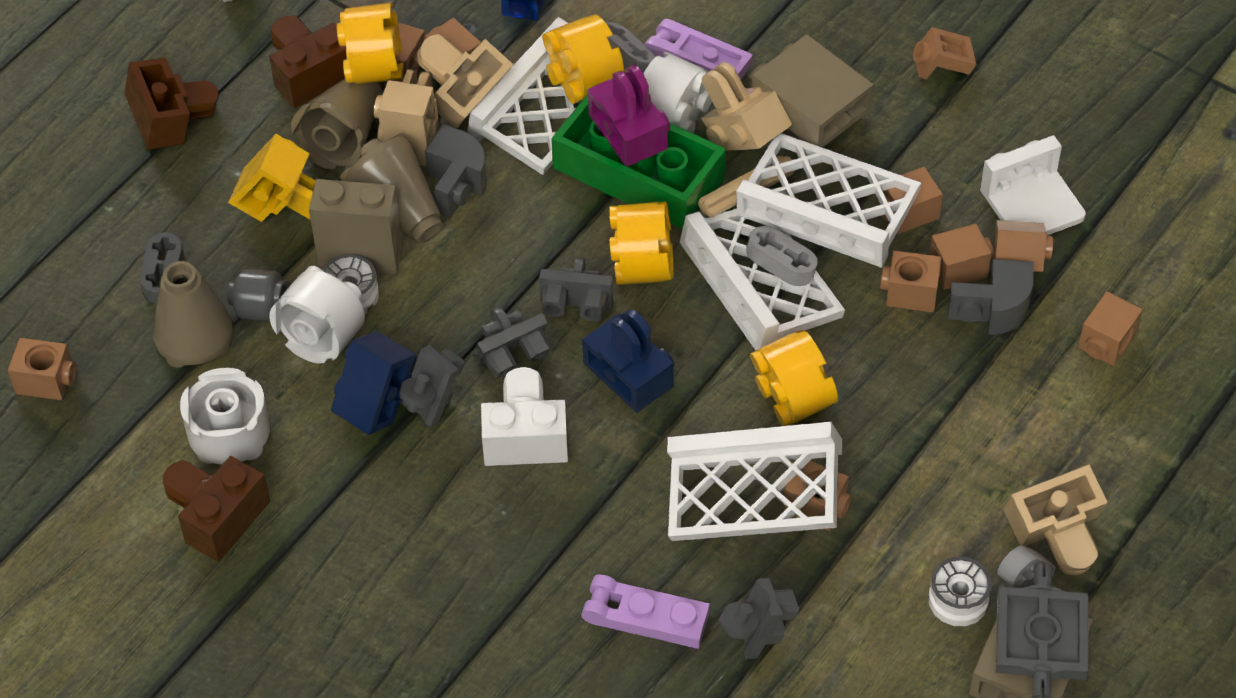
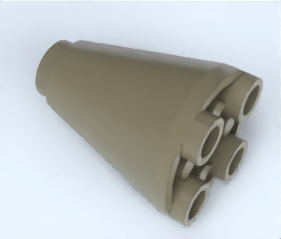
M398 134L382 143L379 139L367 142L359 151L362 157L341 174V181L396 185L401 231L409 238H415L419 244L435 237L443 228V223L440 220L441 214L411 143L404 134Z
M178 261L168 265L160 280L153 321V341L159 353L166 358L169 365L176 368L185 365H199L226 356L230 350V342L233 338V320L227 308L192 264Z

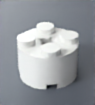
M663 52L665 58L657 55L643 73L649 85L651 102L657 110L661 109L665 112L669 123L693 133L695 121L700 111L706 112L712 103L701 80L708 71L668 52Z
M309 266L297 277L271 308L269 315L271 326L276 335L280 330L288 339L285 346L299 357L317 364L325 363L330 358L333 361L364 324L365 313L360 302L362 293L355 284L342 282L316 266Z
M217 368L198 376L199 381L190 389L188 386L184 390L180 401V410L188 441L192 450L197 454L198 459L205 464L215 463L223 465L230 455L241 462L258 458L263 452V446L270 433V421L261 385L256 380L254 382L246 377L245 372L235 368Z

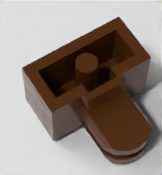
M284 16L273 23L271 26V37L273 39V46L278 50L269 56L274 86L294 109L316 98L345 79L343 61L347 60V47H340L337 26L334 22L314 33L296 16Z
M166 58L129 62L124 94L147 150L184 144L189 120L214 116L218 100V90L211 82L202 80L182 83L180 75L172 73Z
M231 455L214 475L185 460L173 463L163 474V485L167 498L184 508L178 515L185 543L217 562L221 561L270 503L265 475Z

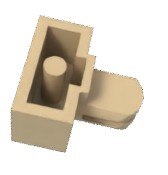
M439 34L425 39L416 57L419 66L426 72L431 73L432 77L442 85L434 94V98L437 100L438 114L456 129L514 65L486 39L469 55L466 51L464 53L460 52L444 36Z
M722 62L714 70L703 75L702 83L716 108L701 119L707 128L706 134L709 141L726 148V151L759 149L793 125L775 91L762 92L760 87L745 88L735 68L730 64Z
M407 69L403 82L388 80L383 95L376 97L374 117L379 118L380 122L377 139L382 143L398 134H404L413 146L420 165L427 166L425 150L438 133L437 100L434 98L432 74L422 71L418 79L417 71Z
M1090 465L1010 496L1003 510L1020 546H1026L1045 538L1059 568L1063 573L1073 576L1081 575L1088 571L1097 559L1098 548L1085 522L1098 518L1108 502Z

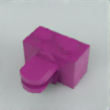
M636 65L627 67L625 73L617 71L612 74V79L588 89L589 116L626 167L667 150V132L670 131L667 115L663 110H657L651 102L648 82L641 69Z

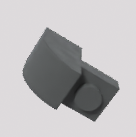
M443 124L425 150L428 176L440 180L434 188L435 202L440 214L451 218L458 206H463L467 202L470 192L483 196L487 186L486 165L483 147L475 137Z
M993 259L989 285L952 282L948 305V319L965 322H988V335L1003 334L1017 328L1028 314L1033 288L1034 262Z

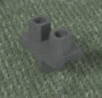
M579 257L575 260L574 268L560 267L559 270L541 269L539 275L540 302H543L544 315L561 317L565 314L566 305L580 306V317L585 320L601 321L605 310H612L613 276L600 275L599 271L585 270V258Z
M497 306L490 310L492 322L481 326L484 336L489 338L478 342V351L473 354L478 366L485 363L495 378L499 379L517 367L510 353L513 349L521 346L529 362H535L548 355L550 346L544 333L548 323L542 313L521 322L522 317L518 310L506 315L504 310Z
M430 345L422 348L411 378L403 381L400 387L399 395L403 400L401 404L408 411L419 413L424 418L425 424L430 428L437 425L445 406L450 404L453 396L452 386L456 376L462 372L465 364L464 360L450 349H445L438 353Z
M761 578L756 580L744 603L733 602L724 608L720 622L724 631L730 637L745 640V650L743 652L745 659H756L765 645L780 644L785 635V627L782 620L795 619L799 612V606L793 590H774L770 578Z

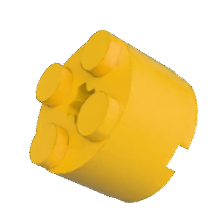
M392 2L345 8L344 12H340L341 23H337V35L340 47H347V60L343 61L344 75L347 83L366 84L403 79V63L397 64L396 56H399L400 52H402V44L396 11H392Z
M596 14L583 17L542 35L543 44L551 62L546 66L548 77L554 86L560 84L563 87L568 100L572 104L581 102L588 94L589 88L612 79L613 73L617 71L624 72L619 47L611 49L607 37L613 34L605 21Z
M667 202L610 206L611 229L615 230V237H610L611 260L617 261L615 262L617 285L672 280L674 276L673 245L670 242L669 230H671Z
M798 330L750 353L753 365L759 375L755 376L757 386L765 399L772 396L777 404L773 406V409L782 426L795 424L838 402V393L832 376L826 378L823 365L826 364L824 357L812 337L805 330Z

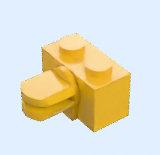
M275 134L244 167L228 203L260 222L271 212L277 215L285 206L310 219L309 207L315 180L302 173L310 153L298 147L293 141Z

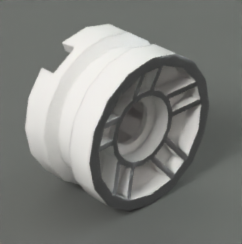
M346 254L333 258L324 266L323 271L338 278L342 282H351L360 289L362 293L360 302L365 314L368 313L367 309L371 305H376L379 299L376 269L372 262L363 256Z
M952 557L943 560L935 567L929 589V606L933 614L942 622L952 626H968L977 623L985 615L990 601L992 582L987 569L978 561L967 557ZM953 590H954L956 593L964 594V593L967 592V594H966V595H963V596H959V595H956V594L953 592Z

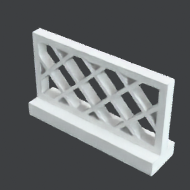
M557 17L544 33L568 23ZM541 35L470 112L467 133L475 137L479 142L485 137L544 175L553 164L551 138L556 132H552L550 119L568 118L576 108L568 100L562 86L546 88L542 86L541 78L544 75H548L546 66L551 62ZM565 96L567 108L547 110L545 97ZM539 98L541 110L521 112L519 103L522 99ZM543 120L546 133L525 134L523 122ZM517 122L519 135L505 136L497 131L496 128L501 123ZM548 142L550 152L543 160L529 152L528 144Z
M780 133L771 141L749 180H743L736 191L737 215L882 268L888 257L889 246L921 190V182ZM782 147L796 152L799 158L779 164L776 155ZM821 162L832 165L833 172L816 177L811 168V165ZM804 168L808 179L789 184L784 173ZM861 175L867 177L870 184L851 190L846 178ZM778 176L782 187L771 190L759 184L761 180ZM840 181L844 192L825 197L820 186ZM813 188L818 200L807 203L796 199L794 194ZM898 188L907 193L902 199L887 202L883 191ZM876 194L881 205L861 211L856 199ZM849 201L854 213L843 216L832 212L830 207ZM885 214L889 221L887 229L882 230L868 225L866 220Z
M737 209L721 213L713 218L708 217L704 219L700 212L685 216L680 244L755 350L798 330H808L843 318L845 309L817 271H815L814 278L809 284L793 286L775 275L757 270L758 264L756 263L753 264L752 268L736 264L732 258L733 253L748 257L746 253L747 245L737 242L739 235L742 234L749 237L752 230L756 228L745 224L744 222L747 218L738 216ZM723 228L735 232L731 241L716 236L713 230ZM782 232V233H784L785 235H787V236H789L790 238H792V237L790 236V234L785 233V232ZM756 281L775 287L773 295L769 296L757 292L752 286V282ZM782 289L801 295L800 304L777 298L779 290ZM806 298L823 302L828 309L817 311L804 307ZM776 309L795 315V319L780 325L772 314V310Z
M832 422L668 437L667 453L672 458L668 537L671 541L837 528L838 455H842V438ZM826 458V469L814 481L801 471L811 459ZM771 462H782L788 469L773 485L760 475ZM741 465L748 472L730 489L719 477L730 466ZM701 469L707 476L689 492L683 486V470ZM797 475L808 487L791 503L780 491ZM754 479H757L768 490L750 507L739 497V494ZM715 482L726 494L709 510L698 499ZM825 483H826V489H825V492H824L821 488H822V487L825 485ZM817 493L825 500V515L807 517L800 509ZM774 497H777L788 507L776 520H765L758 514ZM735 500L746 512L735 523L724 524L717 517ZM693 504L705 513V516L695 526L681 527V516Z

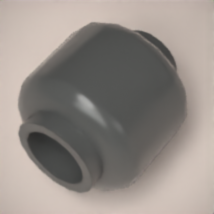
M245 268L238 273L235 281L229 283L227 301L229 305H233L235 313L243 320L270 322V310L289 288V284L275 270Z

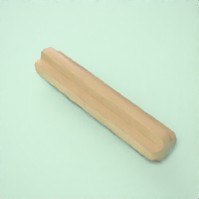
M779 155L777 157L779 164L792 160L789 156ZM755 169L701 197L698 201V206L701 209L700 213L704 217L709 216L713 218L737 205L736 191L743 180H749ZM794 171L784 173L785 177L791 176ZM778 176L761 180L759 185L768 188L780 182Z

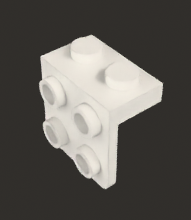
M1054 135L1040 141H1031L1023 147L1007 153H998L985 160L980 191L1000 220L1044 223L1047 235L1084 221L1085 210L1057 172L1062 146Z

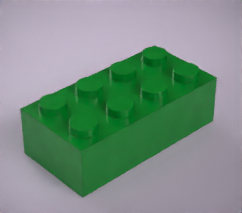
M588 94L551 138L553 169L627 204L667 202L670 224L680 229H683L686 215L700 212L701 209L698 206L699 199L718 189L725 180L726 148L671 123L670 131L667 132V150L626 167L589 116Z

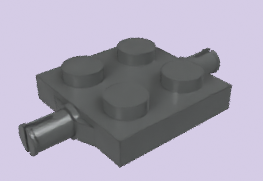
M1038 562L1034 565V585L1024 588L999 586L997 594L996 673L1025 675L1033 678L1032 698H1041V688L1042 698H1052L1051 679L1086 680L1088 675V593L1066 592L1052 587L1053 565L1048 562L1045 563L1044 577L1043 562Z

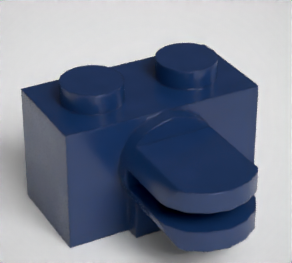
M629 309L623 314H617L582 339L583 363L636 413L674 386V361L664 348H657L651 342L650 326L635 310Z
M378 331L353 340L345 352L346 363L342 376L334 388L335 398L331 411L368 435L392 425L399 404L403 402L399 395L400 387L403 381L412 376L417 361L416 354Z

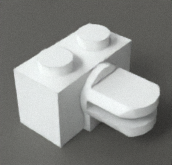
M526 367L511 370L506 374L503 383L504 402L481 403L482 444L485 466L568 462L565 400L544 401L543 383L537 371Z

